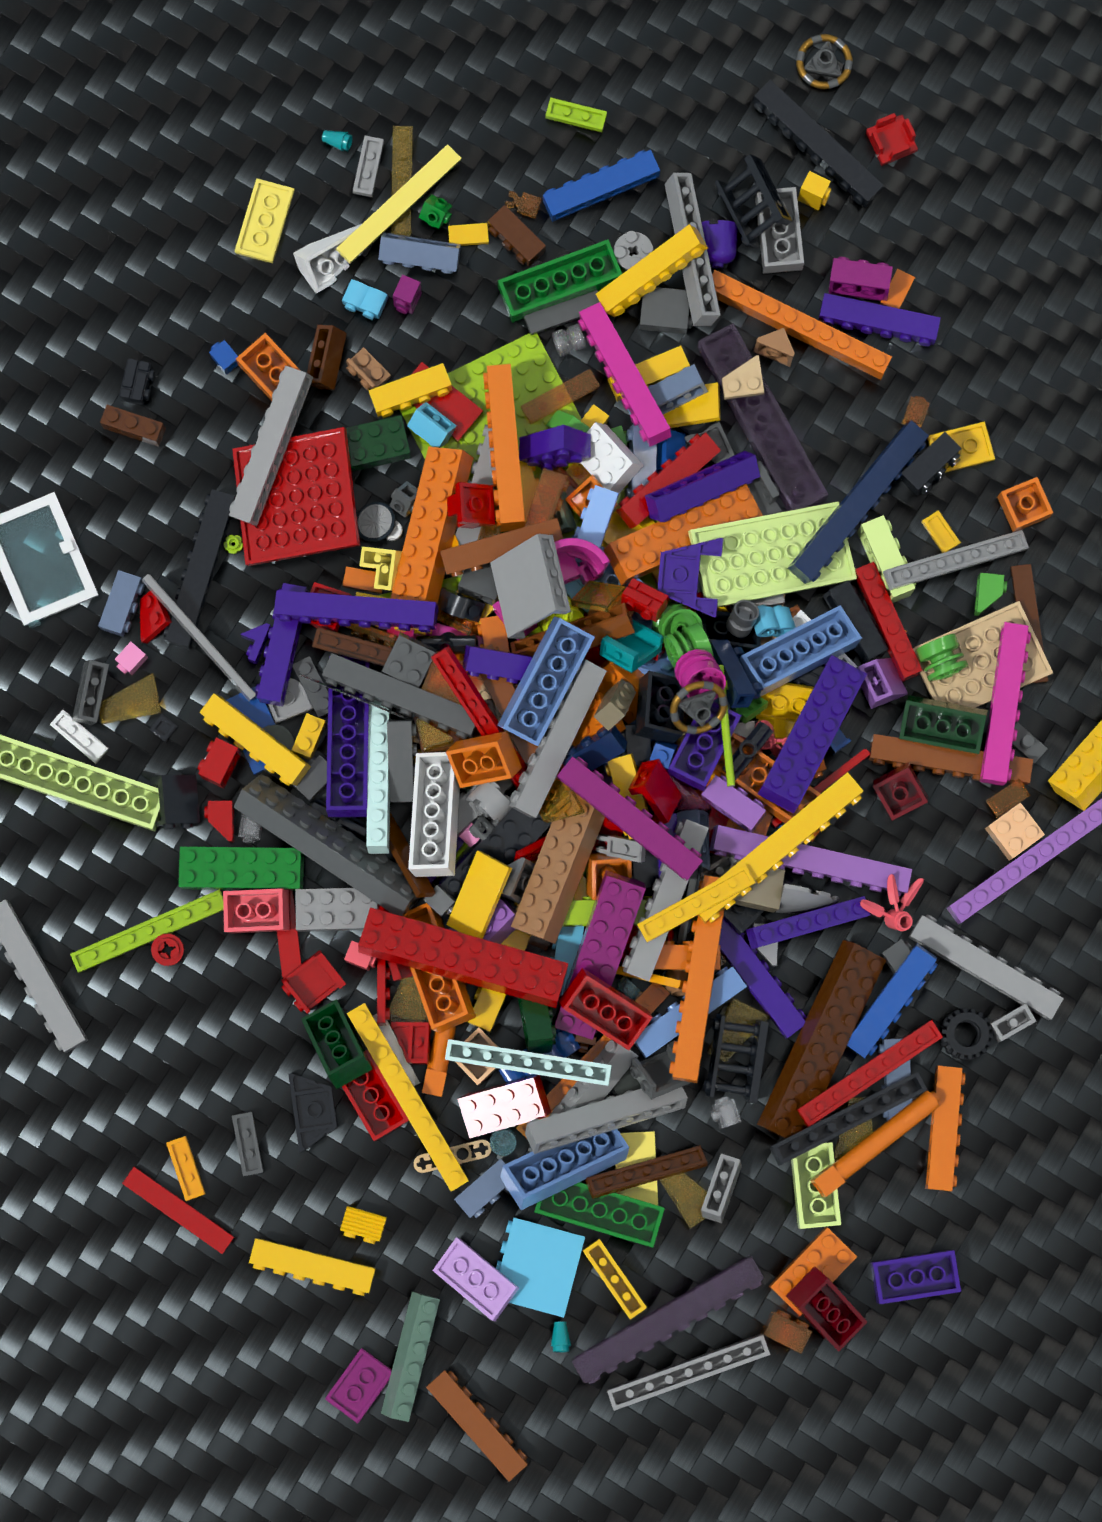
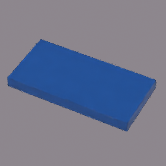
M240 693L226 700L261 728L275 724L266 703H260L257 696L249 702ZM244 748L243 752L253 774L256 775L265 771V763L261 760L257 762L249 756L250 752Z

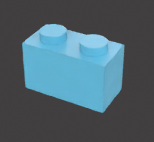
M425 402L416 409L407 427L428 442L430 446L441 448L449 441L457 425Z

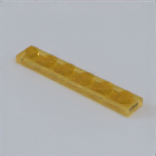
M393 126L392 196L412 178L413 126ZM411 207L391 225V234L411 237Z

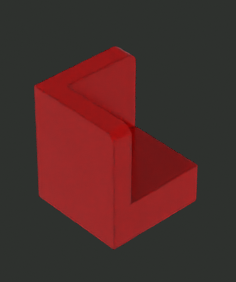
M388 961L394 982L413 976L410 967Z

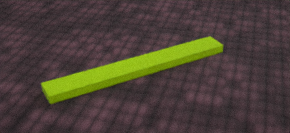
M219 889L71 953L70 955L77 972L80 973L152 942L161 934H170L223 911L222 892Z

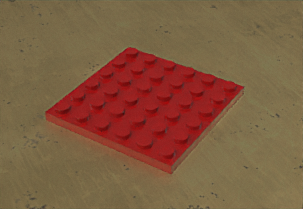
M341 427L290 438L258 525L254 526L241 521L245 565L252 566L360 546L346 428ZM254 445L232 449L237 487L242 482L244 468L249 463L251 450Z

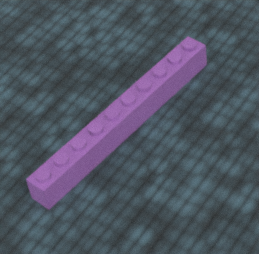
M1102 798L947 907V910L957 924L965 921L1102 823Z
M717 825L713 828L709 850L715 851L714 855L726 857L728 854L734 856L735 860H742L769 836ZM804 844L797 847L799 851L791 858L789 856L785 857L782 860L784 864L778 868L783 870L790 868L793 869L792 873L804 875V872L812 873L811 877L823 879L824 876L829 877L835 883L847 881L851 882L850 886L862 888V885L870 887L869 890L875 892L887 890L888 876L893 874L899 897L901 894L908 893L912 869Z

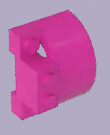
M565 538L554 542L564 585L579 578L583 585L602 577L610 563L606 554L598 546L587 540ZM575 558L582 560V562L579 563V567L577 565Z

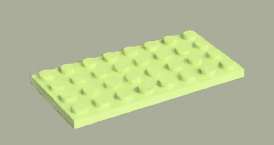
M839 502L689 530L688 534L691 545L724 538L722 557L701 555L699 580L703 597L718 599V607L736 604L740 600L752 601L856 580L857 576L847 537L843 541L844 547L838 553L834 552L831 556L833 558L831 563L827 567L823 566L820 569L821 575L816 581L804 584L787 569L837 508Z

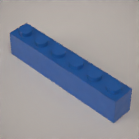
M642 150L630 159L623 158L611 167L609 165L599 169V172L594 174L587 173L580 180L575 182L571 180L564 183L561 188L547 190L543 195V203L553 222L660 177V169L652 151Z
M917 943L857 1024L847 1046L864 1058L868 1054L871 1056L878 1047L876 1042L879 1038L884 1039L890 1031L887 1027L891 1022L896 1023L902 1013L899 1011L903 1005L907 1007L913 1000L912 993L914 990L917 989L919 991L926 982L923 979L927 973L932 974L938 965L935 963L937 957Z

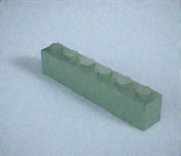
M412 1292L381 1411V1414L392 1419L407 1422L410 1419L440 1299L417 1292Z

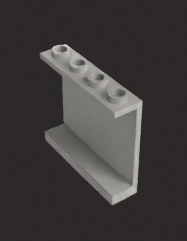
M536 534L490 562L508 638L524 639V630L553 613L567 614L571 612L553 535Z

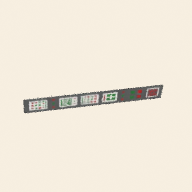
M296 674V675H298V676H301V677H303V678H306V679H308V680H311V681H313V682H316V683H318V684H320V685H323V686H325V687H328V688H330V689H333V690H335V691H338V692H340V693H343V694H345V695H348V696H350V697H353V698H355V699H357V700H360V701H362V702H365V703H367V704H370V705H372V706H375V707H377V708H380V709H382V710H385V711H387V712H390V713H392V714H394V715H397V716H399V717H402V718H404V719L408 718V717H406V716H403V715H401V714H398V713H396V712H393V711H391V710H389V709H386V708H384V707H381V706H379V705H376V704H374V703H371V702H369V701H366V700H364V699H361V698H359V697H356V696H354V695H351V694H349V693H347V692H344V691H342V690H339V689H337V688H334V687H332V686H329V685H327V684H324V683H322V682H319V681H317V680H314V679H312V678H310V677H307V676H305V675Z

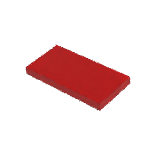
M421 362L412 374L426 370L429 367ZM452 386L449 394L438 397V395L431 397V400L427 403L457 425L451 437L459 442L481 416L483 410ZM419 402L412 404L416 409L422 405Z

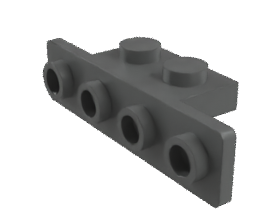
M759 461L757 464L760 477L754 479L747 486L763 516L781 513L782 510L776 502L780 495L779 487L776 483L772 482L768 468Z

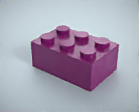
M846 257L834 258L829 293L887 301L893 267L886 263L871 264L866 260L851 261Z

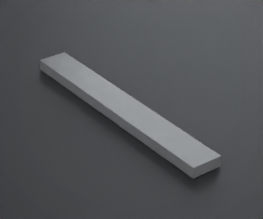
M1019 530L883 571L889 590H894L1025 551L1029 546L1023 531Z
M147 574L142 579V582L250 702L256 696L255 692L153 577Z

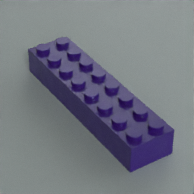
M833 655L830 656L758 792L759 796L794 814L867 673Z
M340 656L371 669V663ZM337 685V687H334L344 691V687ZM330 688L328 691L327 815L328 817H367L369 704ZM355 693L354 696L364 699L362 694Z

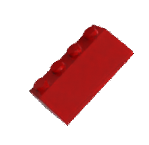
M366 1050L364 1052L373 1069L343 1085L342 1088L373 1141H377L408 1122L409 1119L370 1052Z

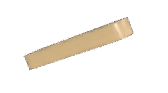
M478 1140L450 1147L459 1164L486 1158L492 1151L490 1143L486 1140ZM480 1143L488 1146L485 1155H482L481 1152H476V1157L472 1158V1151L469 1145H474L473 1149L479 1148ZM460 1148H466L469 1152L465 1160L457 1157V1151ZM429 1153L421 1154L415 1158L414 1168L418 1172L426 1173L438 1170L437 1167L432 1168V1164L426 1165L425 1170L417 1166L420 1158H424L425 1161L431 1160Z

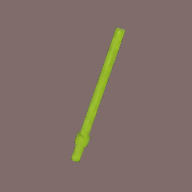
M719 665L724 674V665ZM726 681V686H725V689H724L725 694H726V690H728L727 681ZM727 706L726 714L721 720L727 787L735 786Z

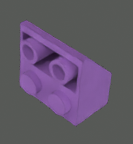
M891 658L875 659L858 666L857 669L867 673L861 688L871 709L908 694Z

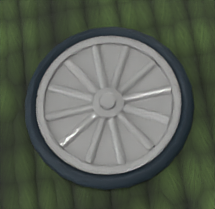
M369 503L357 514L358 532L364 540L370 542L381 541L388 537L395 527L394 511L385 503Z

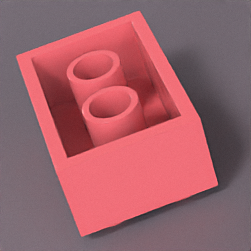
M289 890L223 891L224 932L290 931Z

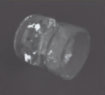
M578 323L568 326L566 331L560 329L552 332L554 345L560 357L570 354L572 349L578 351L586 348L584 336Z

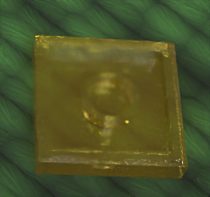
M589 580L571 599V605L573 607L609 612L621 599V595L626 587Z

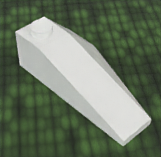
M362 224L310 243L293 253L300 272L315 293L332 285L337 280L336 277L343 270L346 271L349 268V263L340 255L336 248Z

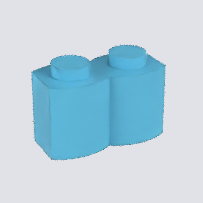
M351 279L343 296L342 303L351 312L357 310L363 312L362 315L368 319H379L388 300V295L378 289Z
M766 605L757 606L759 616L754 624V629L758 637H779L796 628L789 607L782 605L773 607Z

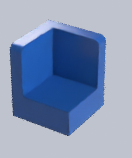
M838 729L828 749L832 755H835L849 745L851 740L850 738L847 739L842 731Z

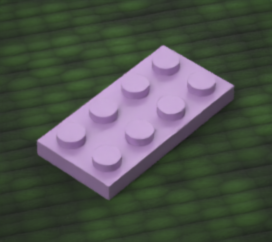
M458 1237L455 1238L432 1270L492 1321L497 1320L519 1289L511 1280Z

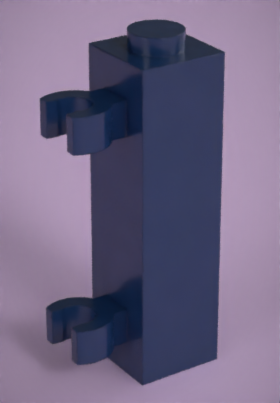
M711 640L710 644L714 659L718 665H724V675L728 684L726 695L730 707H749L753 699L760 698L758 691H763L764 688L759 682L751 684L739 661V655L745 654L743 648L736 647L733 649L729 640Z

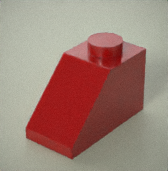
M208 801V806L204 808L205 818H208V822L230 843H234V802Z

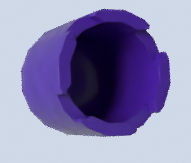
M718 220V224H709V221H703L701 223L708 247L709 262L712 264V268H723L724 264H729L736 257L738 227L732 221Z

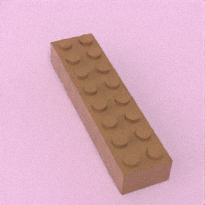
M568 786L565 787L511 925L512 928L553 944L557 941L605 818L603 814Z

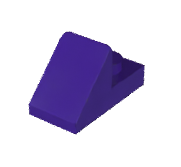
M263 624L241 634L242 638L254 642L253 645L250 644L246 653L249 662L257 665L268 639L270 624Z

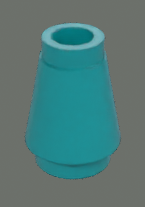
M327 130L323 132L322 141L341 151L349 150L352 145L353 137L348 132Z
M554 1322L551 1341L553 1352H569L571 1343L566 1322Z

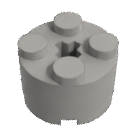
M634 231L623 234L614 246V254L622 274L653 251L651 241L645 235Z
M495 782L479 784L466 798V801H470L468 803L469 806L479 816L482 814L485 818L491 820L490 823L493 826H497L512 809L509 807L511 803L510 797L508 795L504 796L500 792V786Z

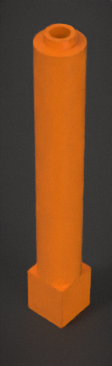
M456 1026L441 1033L434 1032L429 1064L427 1065L422 1089L424 1094L442 1097L449 1061L445 1060L448 1039L454 1040Z
M928 1090L922 1093L835 1163L829 1165L810 1181L822 1197L830 1195L844 1184L849 1177L940 1106L938 1103L940 1099L937 1094Z

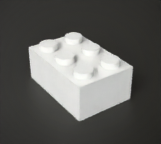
M595 422L587 431L588 434H591V457L583 459L580 463L591 475H594L605 489L620 493L644 465L606 424Z

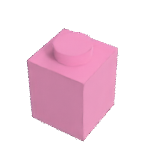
M130 642L115 658L118 663L116 667L124 674L129 672L133 675L148 657L136 645Z

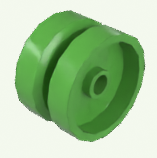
M669 602L658 621L652 620V630L663 636V644L664 636L668 634L673 635L674 632L679 631L683 635V628L696 623L700 624L702 628L703 625L701 618L696 612L679 602Z

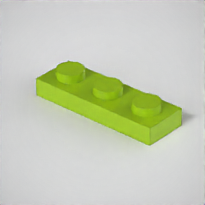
M550 98L545 118L602 132L607 111Z

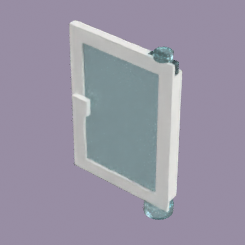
M55 492L0 514V571L24 626L28 625L29 628L37 627L41 624L39 620L99 596Z

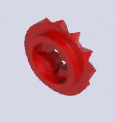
M172 933L161 934L152 943V956L161 965H174L183 956V943L179 937ZM165 941L169 947L175 946V948L171 950L170 956L167 952H160L162 951V949L165 948Z

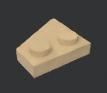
M759 355L722 378L724 400L764 394Z

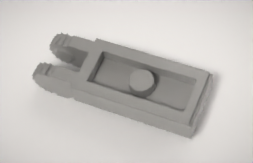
M598 834L597 840L606 841L607 847L597 846L596 852L634 862H645L646 849L634 839L629 840V838L616 835Z

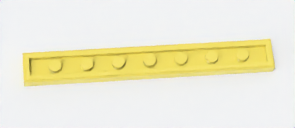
M447 144L344 240L336 250L351 264L460 162L461 157Z

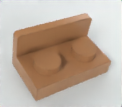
M364 347L354 357L346 360V369L352 376L357 375L361 379L360 383L367 391L382 386L391 378V375Z

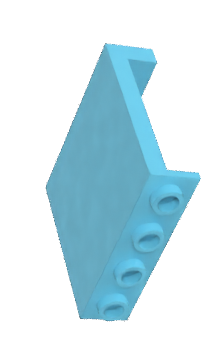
M514 1217L513 1221H508L506 1233H509L507 1241L503 1240L500 1251L504 1253L503 1259L498 1261L496 1266L497 1270L519 1287L509 1303L564 1318L585 1236Z

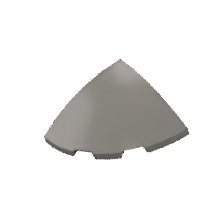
M784 884L780 907L776 913H806L837 904L840 898L838 896L830 897V893L815 891L811 894L809 888Z

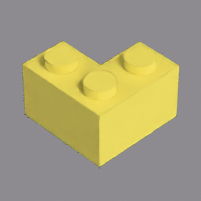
M362 547L360 567L376 569L375 589L393 590L402 551Z

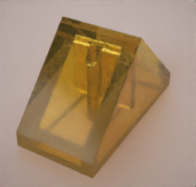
M420 719L416 720L425 753L454 744L453 737Z

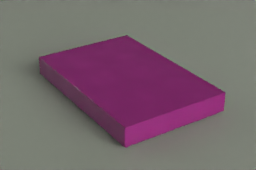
M361 1348L328 1393L325 1400L353 1421L359 1423L390 1380L392 1370Z

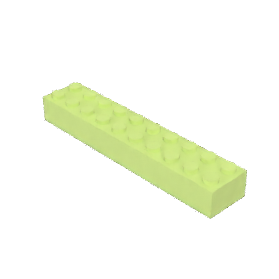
M0 735L1 780L156 831L157 826L155 822H158L161 817L158 788Z

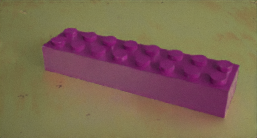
M572 756L557 775V778L682 879L687 881L703 860L700 859L702 855L694 848L690 850L684 846L685 841L678 835L671 836L668 833L669 828L663 823L659 822L656 824L651 820L653 815L643 808L640 811L636 808L635 805L637 803L628 795L625 798L619 794L620 789L613 783L609 785L605 783L602 774L596 770L590 771L587 768L588 763L578 756L575 759Z
M606 870L563 994L582 968L612 986L646 890L644 882ZM559 1003L553 1020L555 1028L593 1040L596 1029L564 1010Z

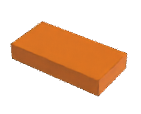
M897 269L890 283L887 301L881 300L880 305L900 309L915 277Z
M346 566L343 587L378 594L383 592L382 589L374 588L376 572Z

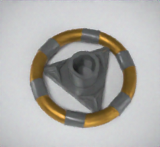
M819 34L810 37L802 44L797 53L796 65L800 76L806 83L819 89H831L839 86L848 78L852 71L853 58L849 47L840 38L829 34ZM826 42L804 67L803 63L807 49L811 45ZM830 42L841 49L845 55L846 61L842 74ZM806 71L836 76L838 78L821 82L815 80Z
M704 680L686 685L676 693L671 702V721L679 730L689 734H700L713 729L721 722L727 711L728 701L724 690L719 685ZM700 688L710 690L683 699L689 692ZM717 694L720 703L717 715L705 724L706 720L711 716L710 709ZM678 706L700 726L696 727L682 723L678 715Z

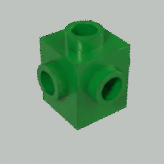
M432 194L424 202L418 218L424 220L430 226L439 229L451 219L452 214L450 211L453 205L447 203L445 199L438 198Z

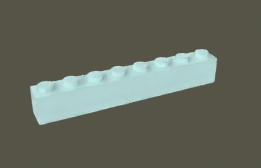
M374 700V702H371V703H374V704H376V705L381 706V702H379V701H377V700ZM370 704L366 846L369 854H389L390 802L387 721L391 719V713Z
M448 1039L445 1060L605 1086L610 1084L612 1065L450 1039Z

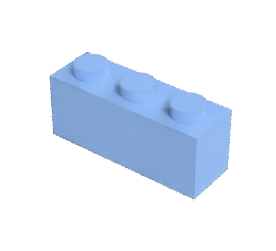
M595 485L594 489L590 488L587 500H590L588 508H583L580 519H583L581 527L577 526L574 538L587 540L601 548L619 493Z

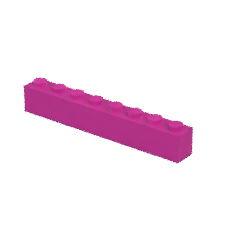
M599 302L580 311L578 324L582 331L587 332L588 336L586 338L591 347L594 346L597 350L595 355L599 362L603 361L607 377L613 379V388L617 394H621V402L625 410H630L632 423L640 428L639 435L642 441H647L649 447L670 438L671 430L602 304Z
M1004 622L1001 627L980 782L1004 786L1011 779L1012 769H1009V762L1013 761L1015 750L1011 748L1012 741L1015 742L1017 737V730L1014 729L1015 722L1019 721L1020 710H1017L1018 702L1021 703L1023 691L1020 690V684L1024 683L1025 671H1022L1023 663L1026 664L1028 659V652L1025 651V648L1031 638V632H1028L1029 626Z

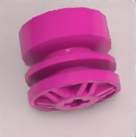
M702 649L691 650L682 655L676 662L674 669L675 677L682 688L690 683L704 680L713 682L723 690L725 689V675L710 652ZM700 688L689 692L686 696L689 698L710 690Z

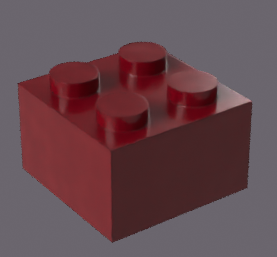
M909 762L873 780V788L892 821L928 802V795Z

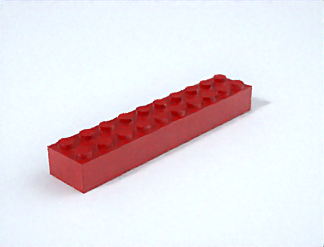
M371 907L358 944V953L553 1008L557 1007L569 964Z

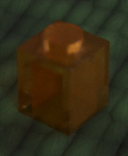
M920 396L910 397L902 424L912 420L921 428L930 403Z

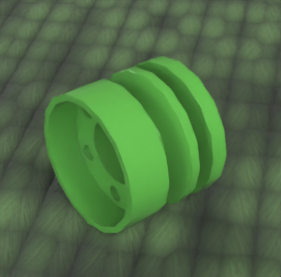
M698 623L683 628V635L676 631L673 635L668 634L664 636L666 653L674 669L679 658L688 651L702 649L710 652L713 656L709 639Z
M955 634L940 637L916 649L920 662H931L924 671H935L927 676L929 682L947 679L958 674L968 666L966 660L957 662V660L964 657L963 653L953 654V651L960 646Z

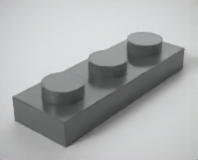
M310 656L293 664L296 674H302L323 683ZM297 675L318 718L328 715V691L326 687Z
M253 1112L233 1115L232 1120L243 1176L263 1173Z

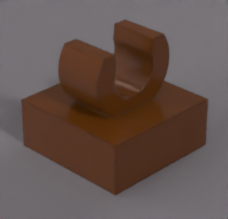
M576 1035L575 1041L581 1043L579 1052L587 1054L589 1045L595 1046L597 1035H594L593 1040Z

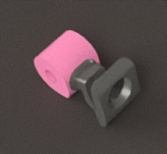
M481 814L474 824L471 822L458 836L469 847H472L479 839L485 840L495 827Z

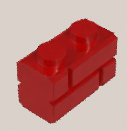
M633 578L621 595V604L625 603L628 611L639 613L645 620L657 622L668 606L669 595Z

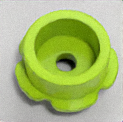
M238 535L227 536L224 542L225 550H228L231 554L241 551L243 548L242 538Z

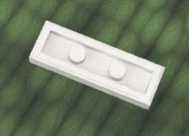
M64 710L50 724L95 764L109 750L81 724L72 721V717Z

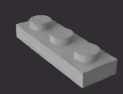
M364 136L353 194L373 196L384 139Z

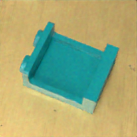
M633 619L635 633L615 640L605 636L601 640L599 654L630 673L661 653L663 643L662 635Z

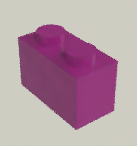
M402 274L393 294L394 307H396L397 311L403 314H407V312L413 314L422 294L421 282Z

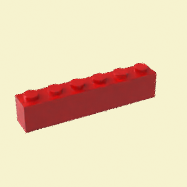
M706 432L702 435L697 433L689 440L691 444L687 448L682 446L675 452L676 457L673 460L669 458L661 465L663 468L658 473L654 471L646 478L648 482L644 486L641 483L633 490L634 495L630 498L626 496L618 503L620 507L616 512L630 529L636 527L649 515L645 495L698 472L721 451Z
M871 562L855 569L856 582L880 635L887 643V651L902 682L920 675L923 671L875 563Z

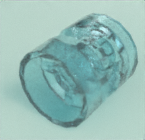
M624 975L616 983L617 988L615 989L621 993L623 992L634 1001L643 993Z
M510 1128L492 1132L490 1147L495 1154L507 1156L515 1150L516 1135Z

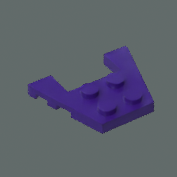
M717 538L661 552L657 590L669 595V598L709 616L717 617L718 599L699 598L697 593L701 555L722 557L724 538Z

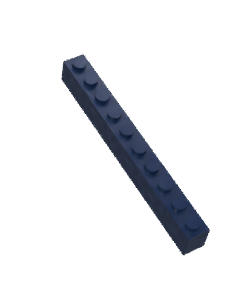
M912 420L904 424L787 569L804 584L816 581L821 575L820 569L823 566L827 567L831 563L833 553H838L844 547L843 541L846 537L850 538L857 530L855 526L865 521L868 517V510L870 508L874 509L880 502L878 498L881 494L885 495L891 489L890 483L893 480L896 481L901 476L902 468L905 465L909 466L915 459L913 455L916 451L920 452L927 444L925 440L929 435Z

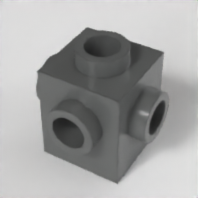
M406 481L392 493L390 507L403 517H407L413 510L418 489Z

